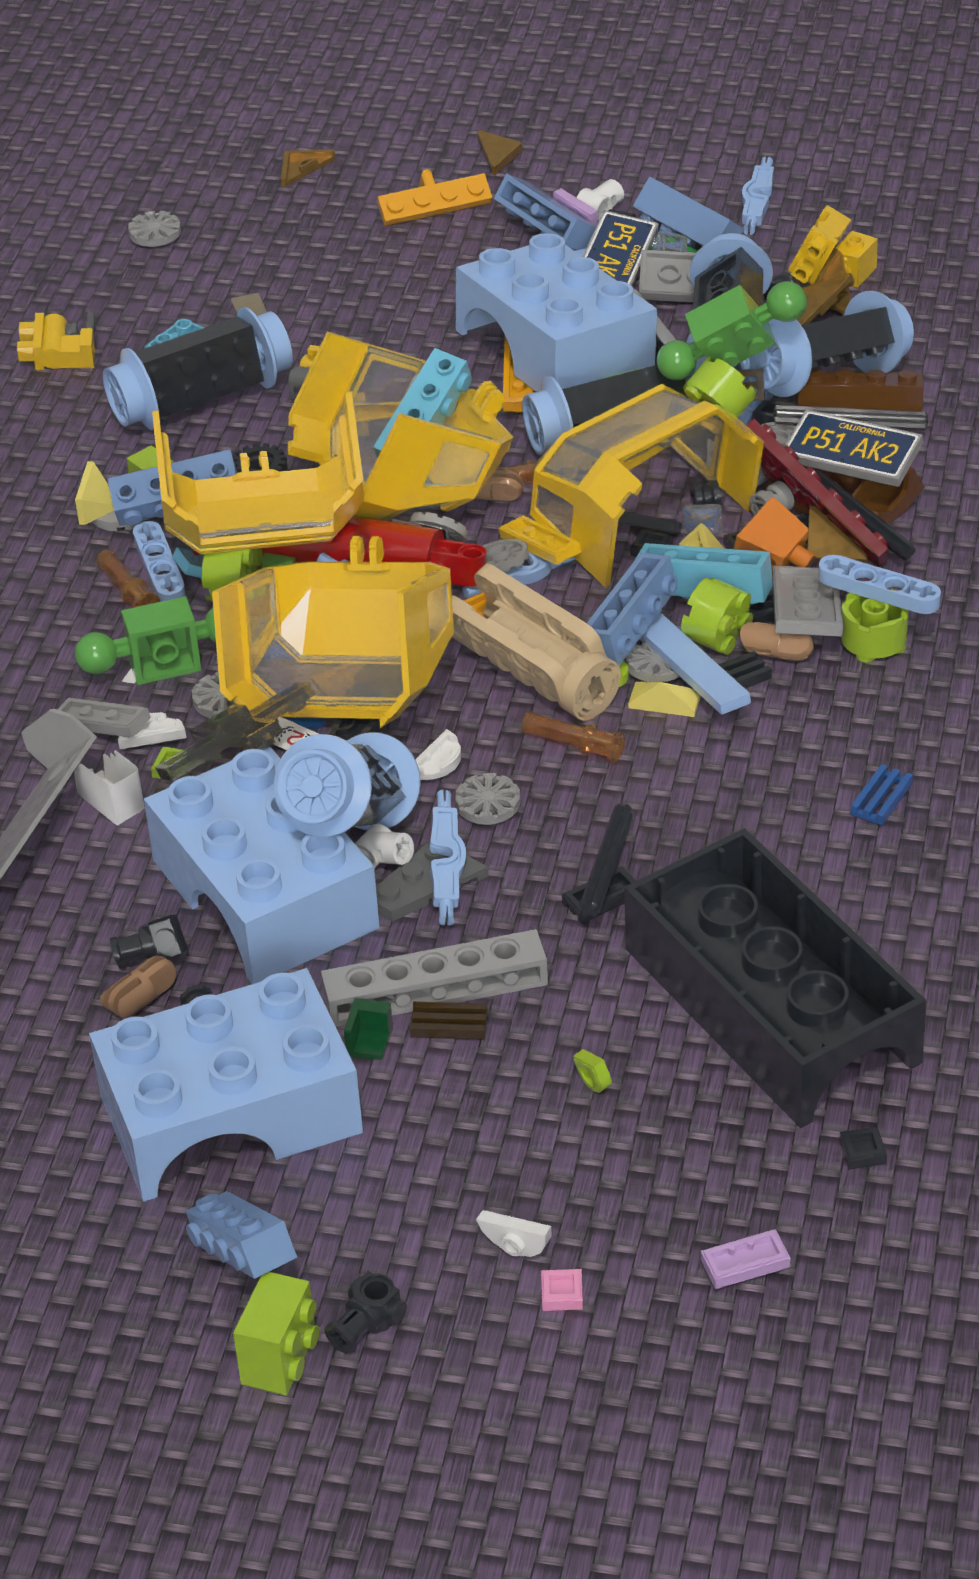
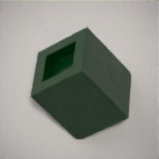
M354 998L344 1027L346 1050L350 1057L382 1060L393 1031L391 1003Z

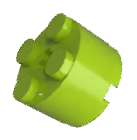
M711 356L705 359L683 386L688 399L699 403L707 401L735 415L737 418L742 415L756 398V392L752 385L747 390L742 384L745 377L721 359L717 358L712 362Z
M262 548L204 554L203 588H208L210 595H205L206 600L213 602L212 591L256 572L257 566L261 564ZM260 585L246 591V604L251 601V598L259 597Z
M713 577L711 579H703L694 589L687 604L692 606L689 617L683 614L681 623L682 633L699 644L729 655L735 647L736 639L740 635L742 626L753 620V614L749 612L751 594Z
M849 592L846 595V601L842 603L841 609L843 618L842 644L847 650L855 654L859 661L866 663L874 661L875 658H885L904 652L908 634L909 610Z

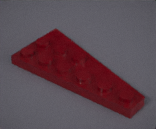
M755 419L746 425L764 441L760 465L765 472V476L774 483L780 480L785 483L791 490L794 500L807 511H810V506H815L843 533L845 532L848 538L867 554V559L874 565L880 567L888 560V543L885 538L876 531L872 533L865 526V520L857 511L852 510L850 512L842 504L843 499L834 489L830 488L827 490L820 483L821 478L811 467L805 468L799 463V457L795 451L788 445L783 447L776 440V434L768 425L763 424L761 426Z

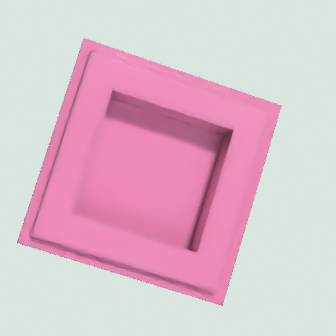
M581 1269L541 1270L543 1311L583 1310Z

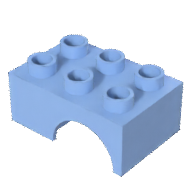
M549 233L538 234L530 239L528 246L511 251L502 248L487 249L480 253L478 261L456 267V331L461 335H465L467 330L497 321L507 338L511 350L514 375L536 392L541 391L542 380L547 376H552L558 382L561 389L655 365L657 308L635 294L630 284L617 281L599 269L597 261L582 257L565 245L564 238L559 235Z
M269 745L260 749L245 750L237 754L228 763L197 776L182 777L174 781L169 788L144 798L153 861L191 909L199 907L198 896L203 893L214 902L234 936L243 960L246 978L251 984L262 982L270 975L290 970L380 928L373 864L345 832L328 837L312 836L299 831L285 819L278 807L274 793V777L280 757Z
M307 968L291 973H276L266 977L262 982L218 995L199 996L188 1004L145 1017H129L118 1022L115 1026L89 1033L100 1096L143 1202L158 1197V1185L161 1176L168 1165L180 1153L210 1137L233 1133L255 1136L271 1147L275 1159L278 1160L363 1133L357 1070Z

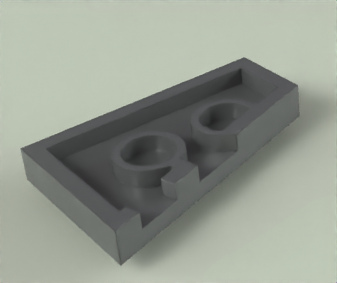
M430 841L412 856L408 863L399 866L376 886L378 914L393 922L429 905L430 899L433 898L430 863L434 859L449 857L431 853L429 851ZM466 855L464 871L459 878V891L461 890V884L472 879L479 882L489 877L488 866Z

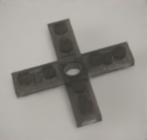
M296 682L251 710H248L246 705L233 704L222 712L215 714L189 730L196 743L156 766L155 769L162 780L176 781L182 777L192 776V769L202 763L203 765H209L222 757L221 752L228 747L244 748V750H264L275 743L274 737L283 733L278 717L286 712L293 714L307 706L306 700L315 696L310 684Z

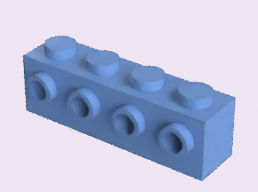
M507 173L494 197L496 201L506 207L505 211L517 218H524L522 222L537 230L539 228L541 230L540 234L549 233L561 236L565 240V245L572 250L586 249L596 228L594 224L528 181Z
M650 176L633 205L634 208L642 212L640 218L662 223L660 229L675 236L676 232L682 234L680 240L692 247H695L696 243L702 245V248L719 235L728 233L742 234L744 228Z
M231 449L171 463L172 472L194 480L230 477L237 474ZM158 467L108 478L113 508L119 525H135L145 519L163 518Z
M640 553L587 622L599 635L606 656L618 665L630 654L634 645L646 632L670 597L676 592L677 578L673 572L670 556Z
M228 1191L220 1195L210 1194L196 1201L195 1207L185 1211L190 1224L186 1225V1230L194 1246L201 1247L209 1255L213 1254L223 1263L226 1262L232 1265L237 1271L240 1270L254 1279L297 1258L283 1220Z

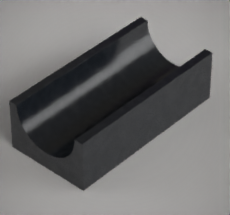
M745 828L624 887L626 950L800 1129L813 1122L817 1103L833 1078L859 1056L877 1048L888 1047L910 1070L923 1063L926 999Z

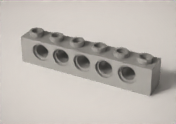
M537 929L321 971L323 997L335 1027L346 1024L354 998L391 1003L393 1016L413 1012V1001L460 1003L548 985L547 958Z

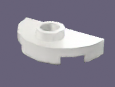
M150 713L151 718L133 737H118L119 748L126 749L187 738L185 728L181 720L167 718L166 713Z
M446 729L416 758L421 780L437 779L454 771L461 761V746L458 743L457 736Z
M484 1210L476 1219L482 1232L494 1244L512 1256L532 1257L538 1255L552 1237L551 1226Z

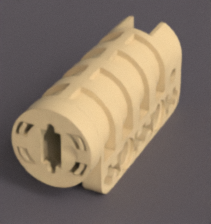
M486 563L474 575L477 588L483 591L486 597V607L483 613L485 618L476 613L471 605L456 596H452L454 636L452 638L480 656L488 657L492 664L503 671H511L514 678L527 686H534L536 691L548 700L558 701L562 709L580 720L593 719L612 702L620 684V667L615 661L606 656L597 632L581 619L489 563Z

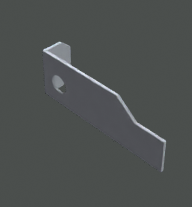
M50 709L21 732L27 751L40 761L47 770L0 837V879L97 738L73 714Z

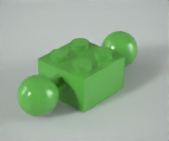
M780 282L771 288L767 295L766 303L758 306L742 286L738 285L686 313L685 316L694 341L688 344L681 340H673L664 344L657 355L659 371L668 379L683 380L693 373L697 359L705 355L707 357L711 356L712 362L718 358L735 367L747 358L763 352L766 348L776 344L769 321L775 318L781 322H792L804 313L807 306V297L804 290L794 282Z
M186 596L121 610L125 632L124 638L112 640L104 633L91 632L81 637L75 647L77 664L82 670L90 674L105 673L113 667L117 658L128 656L137 685L199 672L202 670L197 640L209 638L216 643L213 608L209 610L205 620L195 622Z

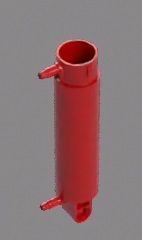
M353 516L331 541L262 548V557L264 553L295 557L296 563L316 562L319 555L323 552L338 562L343 559L351 562L350 540L353 536H360L363 540L365 551L363 562H370L369 540L372 536H379L382 538L384 549L382 562H432L450 568L451 584L468 587L477 586L474 575L487 563V550L485 547L477 544L445 540L442 530ZM192 549L195 556H201V554Z

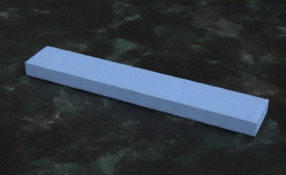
M661 612L640 637L642 642L645 641L654 652H657L669 664L671 669L721 715L751 703L750 693Z

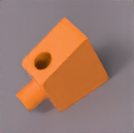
M774 497L770 498L737 535L734 546L735 550L770 552L771 569L773 566H789L790 563L797 567H811L816 558V555L804 548L809 534L808 528Z

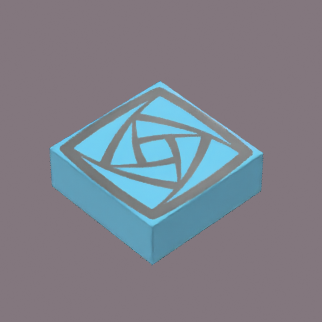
M177 547L172 557L184 574L202 578L204 555L195 556L191 550Z

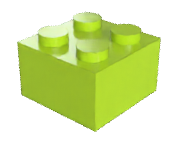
M273 1272L261 1275L233 1332L242 1385L287 1396L293 1382L300 1380L305 1365L304 1358L309 1349L313 1350L319 1337V1326L315 1325L314 1320L316 1301L311 1296L310 1281Z

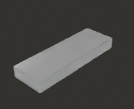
M68 698L57 709L73 714L91 732L124 737H133L151 718L148 708L76 698Z

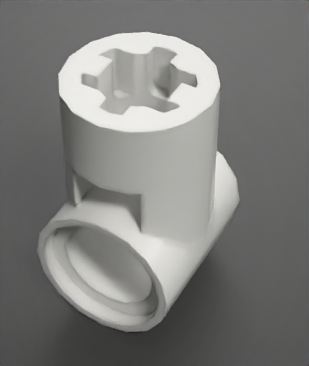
M609 179L594 190L589 188L582 189L577 198L598 211L599 221L604 210L612 209L624 199V190L616 180Z
M373 824L355 843L373 864L374 868L379 863L406 864L411 860L414 852V844L410 835L391 832L381 824Z

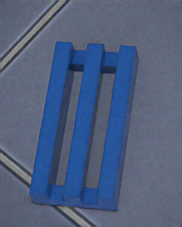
M881 764L851 804L850 815L883 825L913 784V774L906 773L903 777L900 776V770L894 768L892 772H889L888 766ZM894 784H896L897 787L891 793V795L883 804L881 809L878 811L877 814H874L873 812L875 811V809L886 798V794L888 793V791Z

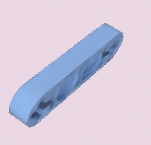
M153 521L138 523L133 528L135 547L157 601L162 602L186 596L184 581L172 557V552L161 526ZM152 553H162L157 556H149ZM163 571H168V572H170V573L163 574V575H158V574H156V573L163 572ZM171 586L172 591L169 592L166 588Z
M839 555L825 556L819 562L818 577L827 586L921 614H931L940 607L941 591L933 583ZM858 578H869V579H871V580H870V581H858V580H856V579H858ZM898 587L902 590L893 591L888 590L887 588Z

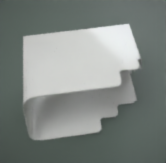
M115 750V756L110 753V758L103 754L104 771L101 770L94 774L92 768L88 769L79 763L78 767L74 770L77 794L118 826L141 812L145 807L138 768Z

